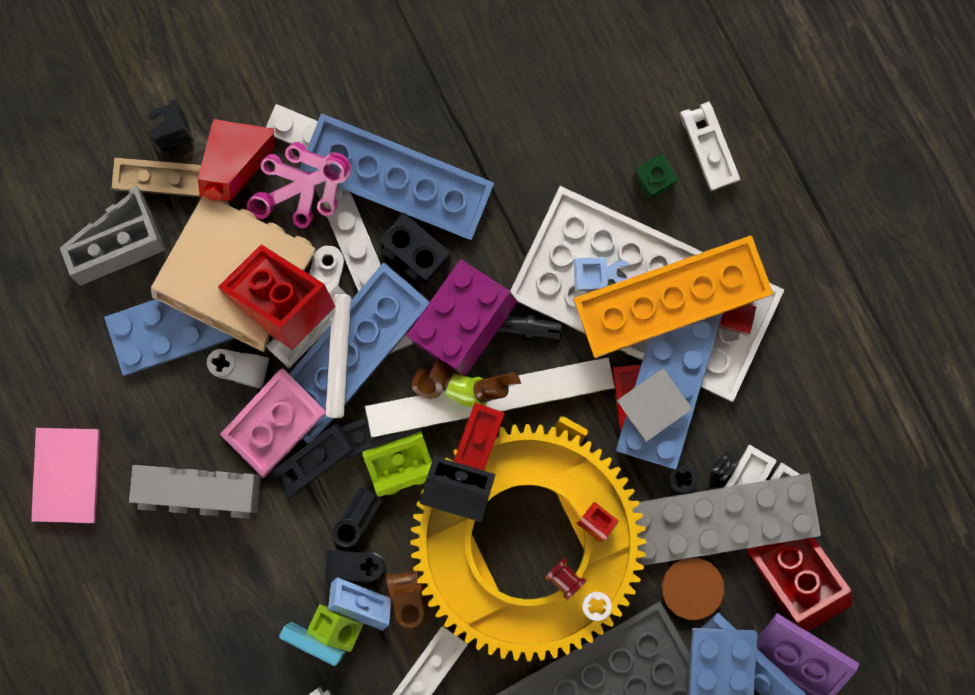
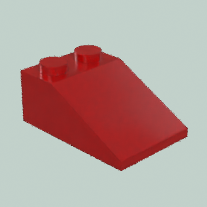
M262 244L218 286L224 295L267 333L292 350L336 307L324 283Z
M814 537L747 548V552L786 619L805 631L809 632L853 606L851 589Z

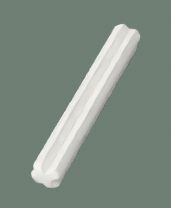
M335 294L333 302L336 307L332 310L326 416L329 418H342L344 416L351 297L347 294Z

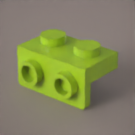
M421 431L362 452L378 497L393 495L399 492L400 489L414 484H424L432 463Z

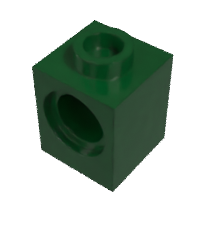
M662 153L636 168L633 174L648 201L671 189L678 181Z

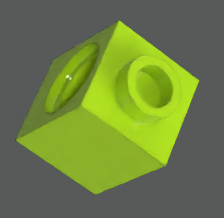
M319 604L306 633L326 646L351 652L364 623L328 610V606Z

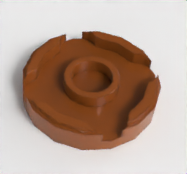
M700 558L681 559L673 563L666 571L661 583L662 597L666 606L675 615L688 620L703 619L711 615L720 606L724 595V581L718 569L710 562Z

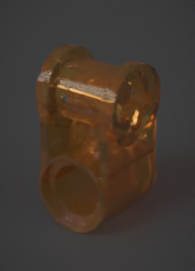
M412 567L411 571L397 574L387 572L388 589L398 623L405 628L420 626L425 618V610L421 595V583H417V579H419L418 571H414ZM411 581L409 584L397 586L398 583ZM408 605H414L418 608L419 617L414 623H406L402 618V611Z

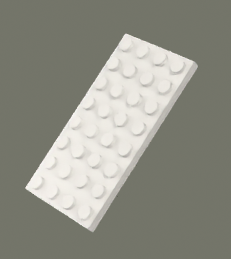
M560 186L513 284L511 293L517 299V303L585 334L573 298L595 290L575 291L573 259L606 257L607 266L620 260L627 261L628 266L618 267L616 273L619 278H632L700 254L702 251ZM608 280V286L612 285L613 283ZM770 283L773 295L750 303V305L757 306L752 330L748 337L718 328L700 388L730 402L734 401L784 289ZM648 340L620 349V351L643 360Z

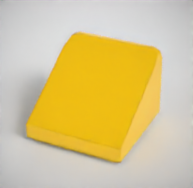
M560 417L555 426L556 437H560L564 430L568 431V441L570 442L576 435H579V446L588 433L587 429L565 417Z

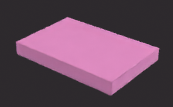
M281 369L220 435L262 478H265L326 414V411L284 369Z
M36 428L31 521L96 523L100 430Z

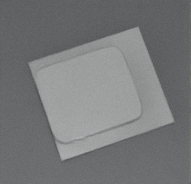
M664 368L617 400L623 412L645 442L692 410V407Z

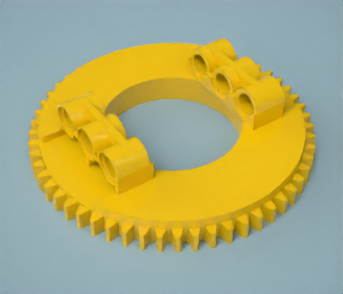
M529 424L525 425L523 433H520L517 426L513 425L510 435L507 434L504 427H500L499 437L494 442L485 468L486 472L496 474L488 501L506 489L522 485L540 486L557 493L561 505L584 549L582 561L575 574L579 578L584 577L587 580L567 601L563 598L564 593L560 589L550 595L535 599L515 598L500 592L472 536L475 520L421 505L420 502H417V506L424 510V513L413 515L414 519L421 522V526L411 528L412 532L419 534V538L411 540L410 544L419 547V551L412 553L411 557L421 559V563L414 566L413 569L414 571L424 572V575L417 579V583L428 584V587L421 593L422 595L433 594L434 597L428 603V606H440L435 616L438 618L447 615L448 618L444 626L447 628L455 623L457 627L454 635L458 636L465 631L467 633L465 643L468 644L476 638V649L478 650L486 643L488 644V654L492 655L496 648H500L501 658H505L510 650L516 661H518L521 652H525L527 661H531L534 652H537L540 660H544L547 650L550 651L553 658H557L558 648L560 647L568 655L570 654L571 643L579 650L582 649L581 638H585L588 642L592 643V631L602 636L604 632L601 624L605 623L612 627L614 624L610 615L622 616L617 607L618 604L625 606L630 604L624 597V594L635 595L636 591L629 583L640 582L641 579L633 574V571L643 570L644 568L643 565L636 562V558L646 556L645 552L637 549V546L646 543L645 539L637 537L638 533L646 530L645 526L636 525V521L641 519L643 514L633 513V509L640 503L639 501L628 500L635 491L634 489L624 490L622 488L628 479L626 477L617 480L616 476L621 469L619 467L611 470L608 468L612 460L610 457L603 461L599 460L602 453L601 449L590 453V441L582 447L579 446V435H576L570 442L568 441V431L564 430L560 437H556L555 427H552L547 435L544 434L542 425L538 426L536 433H532ZM593 502L599 504L619 521L608 538L602 543L598 542L576 524ZM598 591L604 593L611 601V612L607 618L601 621L591 620L583 612V600L591 592ZM592 598L588 604L591 607H588V610L591 614L594 612L602 614L605 611V608L602 607L606 605L603 599L597 601Z

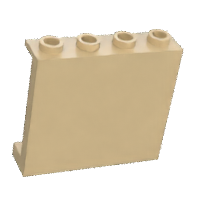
M202 196L151 286L152 298L264 352L266 345L269 343L270 334L224 295L218 286L261 244L305 271L309 262L313 261L315 248L305 238L299 236L294 238L284 233V230L274 223L265 224L257 220V217L250 211L245 209L239 211L229 206L227 201H212Z

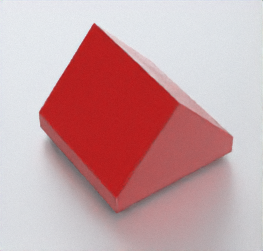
M593 502L576 524L598 542L602 543L608 538L619 521L599 504Z

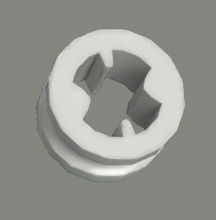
M597 591L589 593L584 598L582 608L584 614L589 619L601 621L608 617L612 605L608 596ZM592 598L597 601L600 599L605 601L606 605L602 606L605 608V611L602 614L597 612L591 614L588 607H591V605L588 603Z

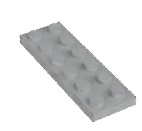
M810 473L640 501V504L633 509V513L643 514V517L636 521V525L645 526L646 529L637 534V537L646 540L645 544L637 546L638 550L646 553L645 557L636 558V562L641 565L821 536Z

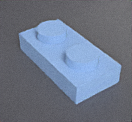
M337 577L331 583L328 610L383 631L389 626L392 598Z

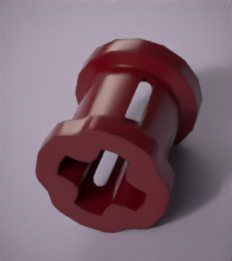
M563 558L544 578L547 581L551 580L564 593L563 598L567 601L587 580L584 577L579 578L566 565L567 560Z

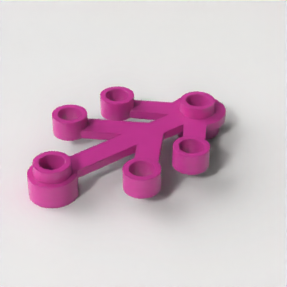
M293 142L285 151L286 158L292 163L303 162L318 170L309 173L283 164L281 159L275 154H269L262 160L261 169L265 174H275L293 182L269 194L257 192L248 200L247 210L253 213L257 219L266 218L273 211L274 205L301 193L298 209L293 214L292 219L297 227H307L314 218L311 206L316 185L325 180L324 194L317 203V209L323 216H331L337 210L338 202L335 197L338 185L344 182L351 174L350 162L344 155L333 152L323 157L306 151L302 143ZM292 148L297 149L300 153V156H295L292 152ZM267 161L273 162L275 169L269 167ZM333 163L337 164L341 171L335 170ZM259 199L262 200L267 207L262 206L259 202ZM324 202H328L332 209H327L324 206ZM299 214L305 215L307 221H303L299 217Z

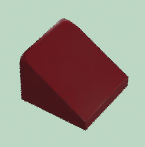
M747 304L722 313L718 328L748 337L752 330L757 306Z

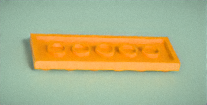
M751 235L575 297L573 300L593 356L597 358L773 295V291Z

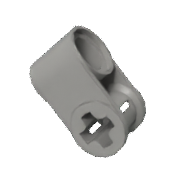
M217 349L209 354L207 367L216 377L254 388H263L269 358L226 349ZM222 356H225V360L230 363L229 368L224 367L222 372H219V368L214 365L215 360H221Z

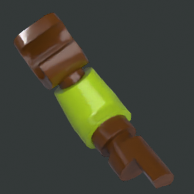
M437 359L431 372L428 369L417 370L412 380V390L427 399L438 398L443 391H446V397L465 407L473 408L474 403L485 406L488 401L505 398L508 395L509 387L521 384V381L514 372L488 379L481 377L471 378L455 373L451 377L449 367L443 361Z

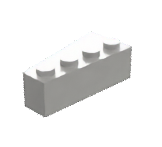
M133 465L129 502L138 503V510L156 511L157 505L169 506L168 512L187 514L189 507L200 508L199 515L218 516L219 510L231 511V517L249 519L250 513H258L261 476L246 473L208 472L194 469Z

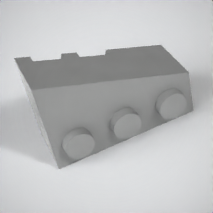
M137 185L130 189L129 194L116 205L112 204L107 208V213L93 224L89 223L60 247L70 276L80 286L165 251L145 196Z

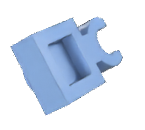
M606 257L573 259L575 291L598 290L608 286V280L615 284L629 279L619 278L616 273L618 267L628 266L627 261L620 260L607 266Z

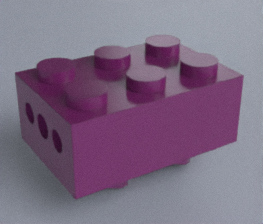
M460 259L406 336L428 354L443 361L458 374L466 376L518 301L511 291Z

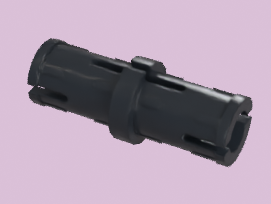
M527 315V318L507 316L503 323L511 325H501L497 331V334L520 335L528 340L536 337L559 341V332L547 330L561 331V322L534 319V316Z

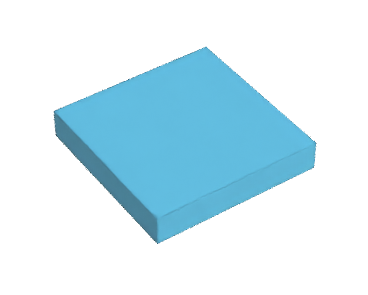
M293 622L285 625L279 635L281 640L332 666L337 665L346 652L324 645L307 634V629Z

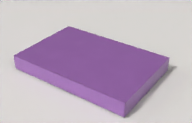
M778 613L757 637V649L808 695H836L855 674L859 666L858 662Z

